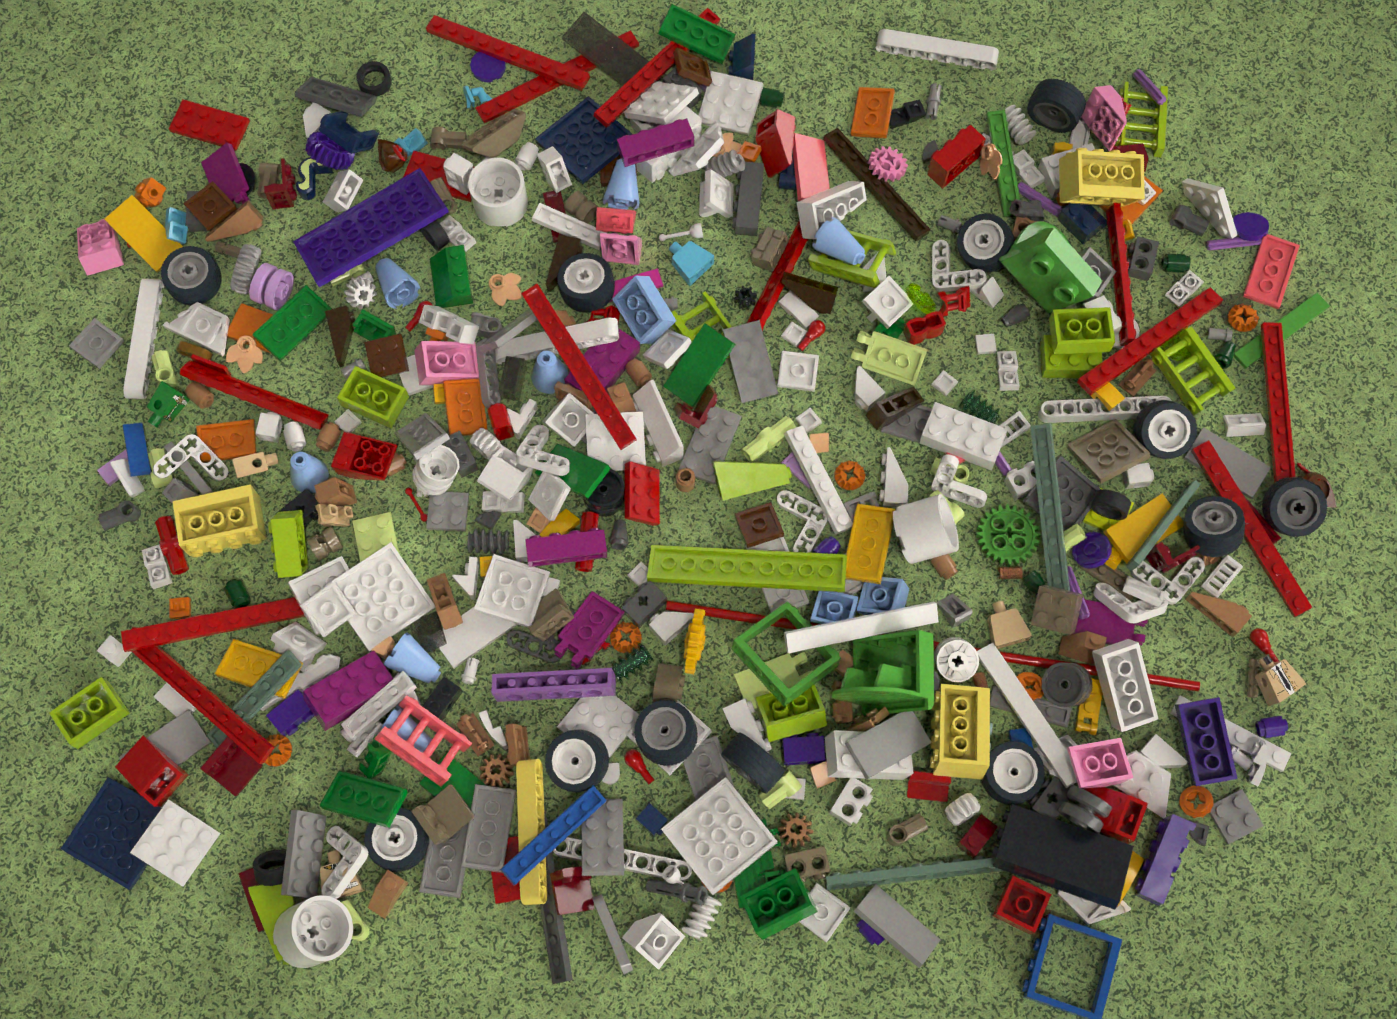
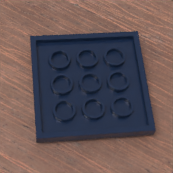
M589 96L535 138L536 143L543 150L553 146L562 156L567 171L581 184L587 182L620 155L617 139L625 135H633L617 120L607 128L593 115L601 106Z
M108 777L61 847V850L126 889L132 890L148 864L130 852L162 808L154 807L144 797Z

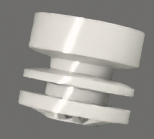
M443 445L438 446L418 459L412 472L414 484L421 492L428 495L445 493L457 475L459 459L450 448Z
M960 637L944 639L937 645L934 651V663L937 670L944 678L952 682H963L970 679L976 673L979 666L977 651L968 641ZM957 655H959L962 662H958L955 665L952 659L957 658Z

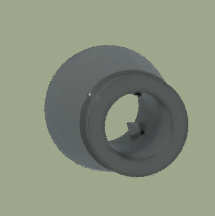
M1024 303L1017 304L1001 318V321L1007 328L1026 321L1030 316V312Z
M624 520L614 521L609 540L613 549L623 550L629 543L626 521Z

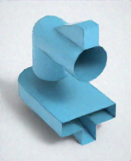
M463 86L467 108L471 109V103L474 108V96H478L481 104L492 99L485 93L482 87L472 88L470 91L468 86Z

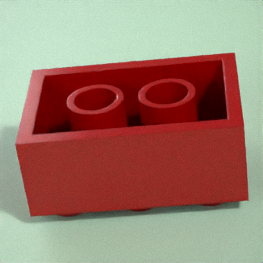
M971 124L965 129L962 128L953 140L949 139L940 151L936 150L931 155L927 175L943 189L981 156V149L985 144L986 138Z

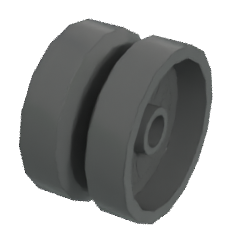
M1057 663L1045 671L1042 678V690L1045 697L1052 704L1059 707H1075L1083 704L1089 698L1092 692V679L1089 672L1079 664Z
M1071 785L1066 796L1073 803L1063 801L1057 811L1077 826L1099 834L1104 824L1095 815L1106 818L1110 814L1112 807L1088 791Z

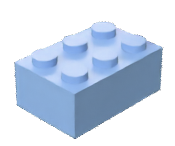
M634 276L612 299L640 344L654 343L676 322V319L649 276Z

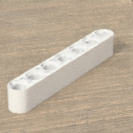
M889 29L880 30L876 42V50L878 52L881 50L895 55L899 53L913 58L917 56L921 57L920 59L931 61L935 59L938 62L949 64L953 62L955 65H970L973 68H988L991 71L996 69L999 50L991 46Z
M143 278L140 283L124 382V396L126 399L147 398L145 393L146 390L148 391L150 379H148V374L151 373V356L154 354L155 348L153 342L157 335L158 327H156V323L159 322V305L162 303L163 293H161L162 288H164L162 279Z
M604 318L566 327L579 349L611 343L619 339L618 321L615 318ZM544 331L512 338L500 348L495 349V361L497 364H502V362L510 364L535 359L542 351H551L554 354H558V351Z
M1167 396L1125 397L1121 403L1110 411L1108 410V412H1104L1101 407H1106L1099 399L1045 401L1038 412V417L1044 423L1136 419L1141 411L1139 406L1145 407L1156 401H1171V399ZM1120 407H1125L1127 411L1121 410ZM1082 408L1088 409L1090 413H1085ZM1063 409L1069 410L1071 414L1065 413ZM1044 410H1049L1052 414H1046Z
M567 837L563 841L567 844L563 852H558L556 848L553 850L556 856L582 861V856L576 854V849L582 846V840ZM624 849V855L628 857L627 862L624 864L625 871L663 878V873L658 872L656 867L659 863L664 862L668 866L674 865L677 868L684 866L688 869V874L680 878L682 882L688 881L692 875V868L685 861ZM640 858L648 861L647 866L643 869L636 866V862Z

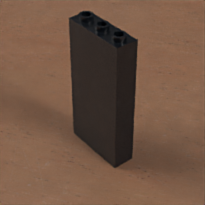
M1014 804L1011 805L1009 811L1005 810L1002 819L1005 826L1004 829H999L996 839L1000 843L998 847L994 846L991 858L994 859L993 867L1114 910L1117 908L1134 846Z

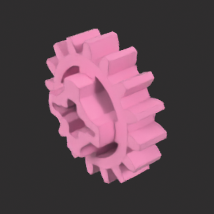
M882 146L881 149L876 148L874 152H871L868 160L869 170H873V175H879L878 179L884 178L885 182L890 179L894 182L895 179L900 180L901 177H904L908 164H906L907 159L902 158L903 153L898 154L897 149L892 151L891 147L885 149Z

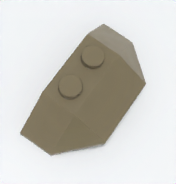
M513 109L508 114L501 115L465 138L461 147L490 158L497 157L500 152L512 147L519 140L526 113Z

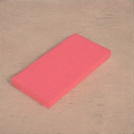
M794 133V146L792 150L798 201L828 190L830 187L824 140Z
M1267 234L1261 239L1262 243L1259 245L1243 297L1279 309L1300 245Z

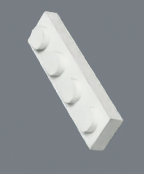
M539 203L532 217L533 222L565 236L579 238L581 243L597 250L601 248L600 233L607 234V232L596 230V227L541 203Z
M402 671L341 724L350 738L355 741L401 702L406 695L408 696L417 688L407 673Z

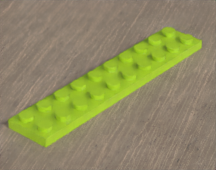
M651 545L647 582L845 592L847 555Z

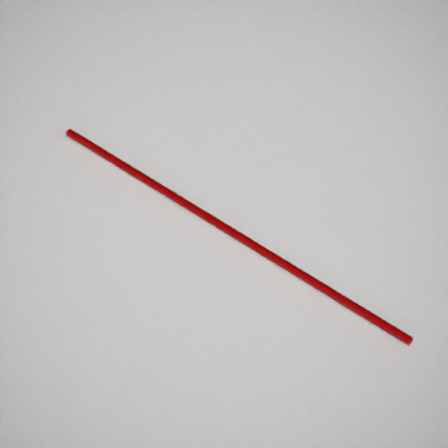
M667 600L666 610L694 614L695 609L705 610V616L754 624L767 616ZM781 618L771 625L773 627L797 630L786 618ZM810 622L812 626L821 625L819 623ZM933 641L934 651L940 642ZM999 651L1008 663L1047 669L1057 663H1074ZM1076 663L1083 666L1090 675L1098 676L1096 666ZM1147 674L1149 684L1197 692L1200 690V682Z

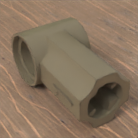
M443 127L432 128L430 147L433 150H436V148L442 150L446 148L464 149L461 147V144L467 138V133L447 131Z
M260 163V182L257 193L259 197L267 199L264 193V186L277 183V180H280L278 178L279 172H281L280 164Z
M442 177L431 181V185L445 204L447 201L452 203L447 215L455 213L457 203L452 198Z
M919 813L891 827L887 833V842L895 847L900 846L909 839L928 830L927 823ZM898 831L901 834L902 839H894L892 836V832Z

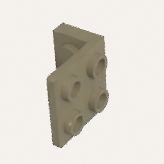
M555 588L541 599L533 625L529 627L531 634L543 642L574 618L558 589Z
M448 785L430 802L417 806L411 811L434 845L446 842L474 818V814L453 785Z

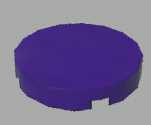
M478 52L472 57L470 67L476 79L489 83L503 76L506 64L504 61Z
M1240 213L1233 218L1237 235L1243 240L1258 241L1268 234V220L1257 213Z
M1088 532L1085 534L1086 539L1072 547V555L1078 565L1091 569L1103 565L1109 559L1112 546L1105 535L1099 532Z

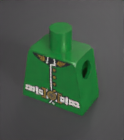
M161 381L147 405V408L154 412L147 422L158 428L163 419L171 423L190 399Z

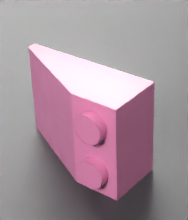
M600 233L602 258L605 261L639 265L642 238L635 235L624 236L617 233Z
M421 341L414 350L419 385L443 384V380L479 378L475 342L474 344Z
M1121 738L1067 748L1079 788L1106 787L1121 784L1134 778Z

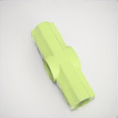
M787 416L783 417L772 427L763 429L755 440L745 446L742 452L748 461L754 462L767 451L771 452L773 447H778L782 440L785 439L784 433L796 428L792 419Z

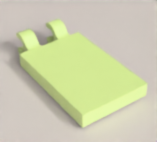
M864 331L859 332L856 341L867 344V351L865 353L861 349L854 348L850 358L863 362L862 368L915 386L927 349L873 331L872 336Z
M805 652L791 658L790 653L764 662L787 688L793 687L813 672L811 670L799 676L796 670V666L807 662L808 659ZM750 669L734 674L743 699L746 698L747 702L751 701L756 710L755 697L771 692Z

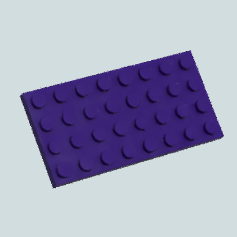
M421 168L294 240L293 243L318 287H321L386 248L393 246L398 241L410 236L417 230L427 226L429 223L441 218L449 211Z

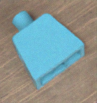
M688 241L683 247L674 242L669 248L674 254L672 256L673 267L689 286L714 264V255L692 241Z

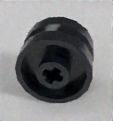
M610 469L588 499L583 497L585 507L590 512L599 514L602 517L611 516L620 511L625 502V486L623 478L618 472Z

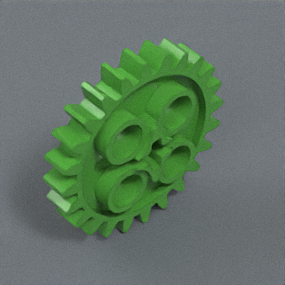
M1006 504L1005 509L998 505L997 511L992 507L990 514L986 512L984 518L980 519L979 523L981 525L977 526V530L980 532L976 534V537L981 539L977 542V545H983L980 551H987L986 558L992 556V563L999 560L1000 566H1002L1003 562H1006L1009 567L1012 562H1014L1015 566H1018L1019 560L1025 563L1026 557L1030 559L1033 556L1031 552H1036L1037 548L1035 546H1038L1040 543L1037 540L1040 537V533L1035 531L1038 530L1039 526H1033L1036 519L1029 520L1031 513L1024 515V508L1017 511L1016 505H1014L1013 509H1010L1008 504ZM994 523L1001 524L1002 529L995 528ZM1013 523L1020 524L1022 529H1016ZM994 542H1001L1003 544V547H996ZM1014 542H1020L1023 547L1017 548Z

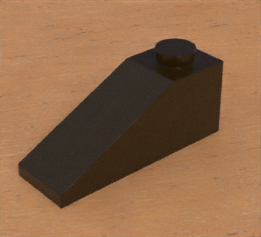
M559 235L546 281L547 291L551 292L558 285L557 276L561 265L572 256L584 253L581 239Z
M784 272L782 284L813 310L821 314H831L838 291L837 286Z
M347 305L325 311L336 360L340 368L344 367L354 331L353 323L356 320L353 311L350 312Z
M913 386L876 402L865 416L873 427L879 430L918 407L925 400Z

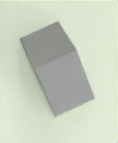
M954 594L936 602L951 628L969 620L973 613L972 609Z

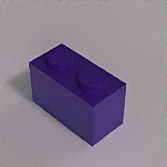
M298 689L266 716L283 736H291L298 730L297 726L303 721L305 723L310 721L314 714L304 701L303 693Z
M818 733L806 734L807 737H798L796 734L783 738L784 766L820 764L825 762L824 736H819Z

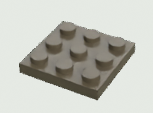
M1117 419L1067 444L1068 450L1100 484L1150 458V452Z

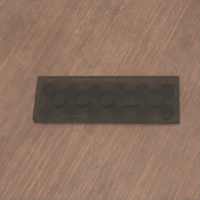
M583 12L562 36L563 41L622 86L649 62L586 12ZM664 74V75H663L659 80H657L656 82H658V81L663 82V78H664L667 74Z

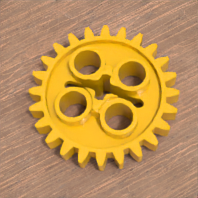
M695 609L693 620L689 623L688 633L686 632L684 659H686L685 673L694 675L697 661L701 659L705 645V610Z

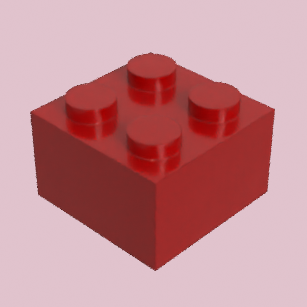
M1011 876L1002 892L993 917L1032 935L1036 933L1052 894L1015 876Z

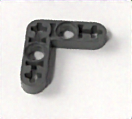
M513 630L507 635V643L512 649L552 664L560 660L557 656H553L550 659L549 654L543 652V656L540 655L543 651V645H546L545 650L552 652L561 642L555 639L557 632L550 636L548 641L544 642L537 637L518 630ZM516 635H519V639L524 642L525 638H528V640L525 643V648H522L523 644L520 642H516L515 644H513L511 638H515ZM532 642H537L540 648L536 652H531L528 648Z

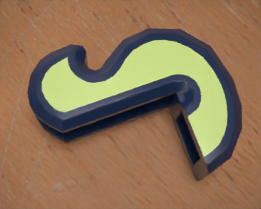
M311 157L305 158L300 162L298 174L302 182H296V189L300 197L304 200H312L316 196V174L334 173L332 168L317 163Z

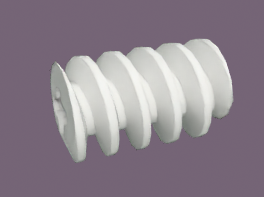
M1011 105L1004 109L1008 130L1015 143L1023 145L1030 141L1037 132L1036 130L1030 131L1033 126L1027 125L1029 120L1024 119V113L1020 114L1021 108L1015 109L1016 106Z
M707 896L704 905L693 904L692 907L696 912H689L692 920H685L689 927H682L681 930L687 935L702 941L700 937L708 936L704 929H711L707 922L715 921L711 913L718 914V911L714 908L715 905L722 906V903Z

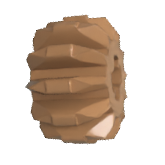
M491 754V761L489 762L487 759H484L483 762L486 766H480L479 768L484 772L480 774V778L485 779V785L491 783V787H496L498 783L500 788H503L502 781L508 784L511 782L507 776L512 777L514 773L508 770L513 769L514 766L508 764V757L502 760V754H498L497 759H495L494 755ZM493 769H499L501 773L499 775L497 773L494 774Z
M796 812L795 819L792 818L791 814H787L788 821L785 819L781 820L784 826L778 827V831L785 832L780 835V839L788 838L785 842L786 846L789 845L790 841H793V848H796L798 841L800 846L804 847L803 839L810 842L811 838L807 834H813V830L807 829V827H810L812 822L804 823L807 818L806 815L798 819L799 813ZM795 825L796 828H801L799 835L795 832L791 833L792 826Z

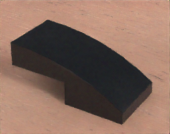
M920 99L906 102L901 108L892 109L889 123L890 128L900 127L925 117L926 112Z

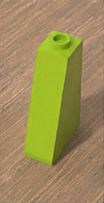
M711 461L722 500L789 484V478H792L790 468L786 467L784 463Z
M282 884L248 887L277 961L283 962V965H289L283 960L276 944L274 945L273 932L279 916L295 905L294 897L281 895Z

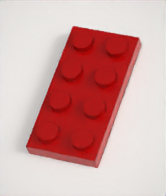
M182 99L171 122L169 131L221 147L229 143L232 144L234 151H237L250 120L247 117Z
M413 151L403 177L421 168L429 182L442 177L453 198L468 202L472 201L470 191L465 195L448 185L443 167L446 159Z

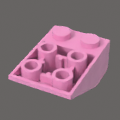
M1111 85L1094 87L1086 102L1081 118L1103 145L1111 151L1127 123L1122 98Z
M104 219L96 223L84 224L77 228L78 258L87 276L124 265L117 232Z

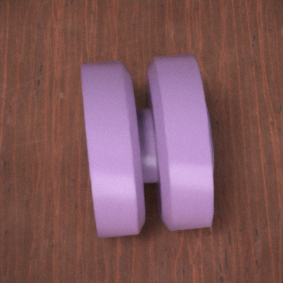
M269 263L262 264L255 272L251 281L250 299L278 311L285 305L292 292L293 274L283 269L278 270L276 266Z

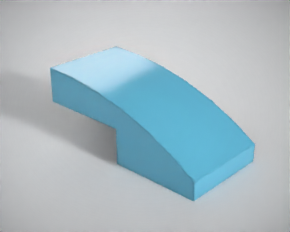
M417 128L410 132L403 140L398 138L394 141V143H397L406 150L407 157L412 155L413 151H419L428 144Z
M172 207L166 209L165 230L167 239L186 244L188 227L185 226L186 212Z

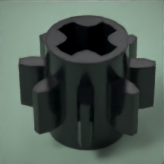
M742 286L740 291H735L734 303H739V309L744 307L749 310L750 305H756L757 293H752V287L744 288Z

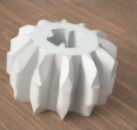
M359 277L356 280L353 278L351 285L346 284L349 289L344 291V294L348 295L345 299L347 302H350L352 307L357 306L359 309H362L364 305L369 307L370 301L375 302L372 297L377 295L373 291L376 287L374 284H371L369 279L364 280V278Z
M484 428L476 431L470 439L472 447L488 460L502 447L500 441Z
M967 793L950 803L945 809V814L954 826H958L976 815L981 806L976 797L971 793Z

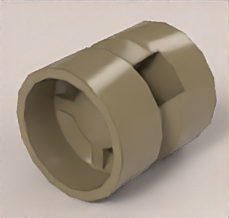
M576 191L567 199L564 209L571 215H574L576 219L588 224L596 217L598 206L591 200L587 201L588 198L580 191Z
M332 526L323 530L320 536L316 534L307 539L318 561L328 557L329 552L335 553L343 549Z

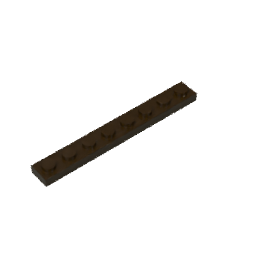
M839 128L824 135L823 140L855 176L861 182H864L865 187L915 242L929 234L931 229L892 186L885 182L884 178L878 179L879 175L872 174L873 170H869L868 160Z

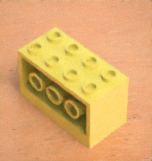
M1077 148L1075 152L1066 153V156L1059 158L1060 203L1111 206L1113 203H1121V206H1127L1145 199L1144 155L1136 154L1135 151L1120 153L1119 150L1104 152L1103 149L1087 151V148Z
M251 484L173 501L179 546L189 556L201 557L204 555L203 553L210 551L211 553H219L224 548L229 547L231 549H238L242 547V544L250 543L251 545L260 544L262 540L267 539L260 496Z
M941 684L939 690L935 691L934 705L931 709L934 710V717L931 718V729H934V735L931 736L932 743L930 748L934 749L933 756L931 755L930 768H933V775L982 780L990 766V688Z

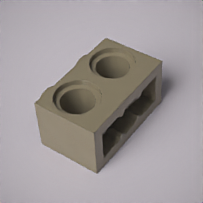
M825 846L787 854L783 857L787 872L792 870L791 866L795 863L802 866L803 872L799 875L804 883L806 878L814 877V880L824 879L826 874L830 873ZM814 859L821 860L823 868L819 870L814 869L812 861Z

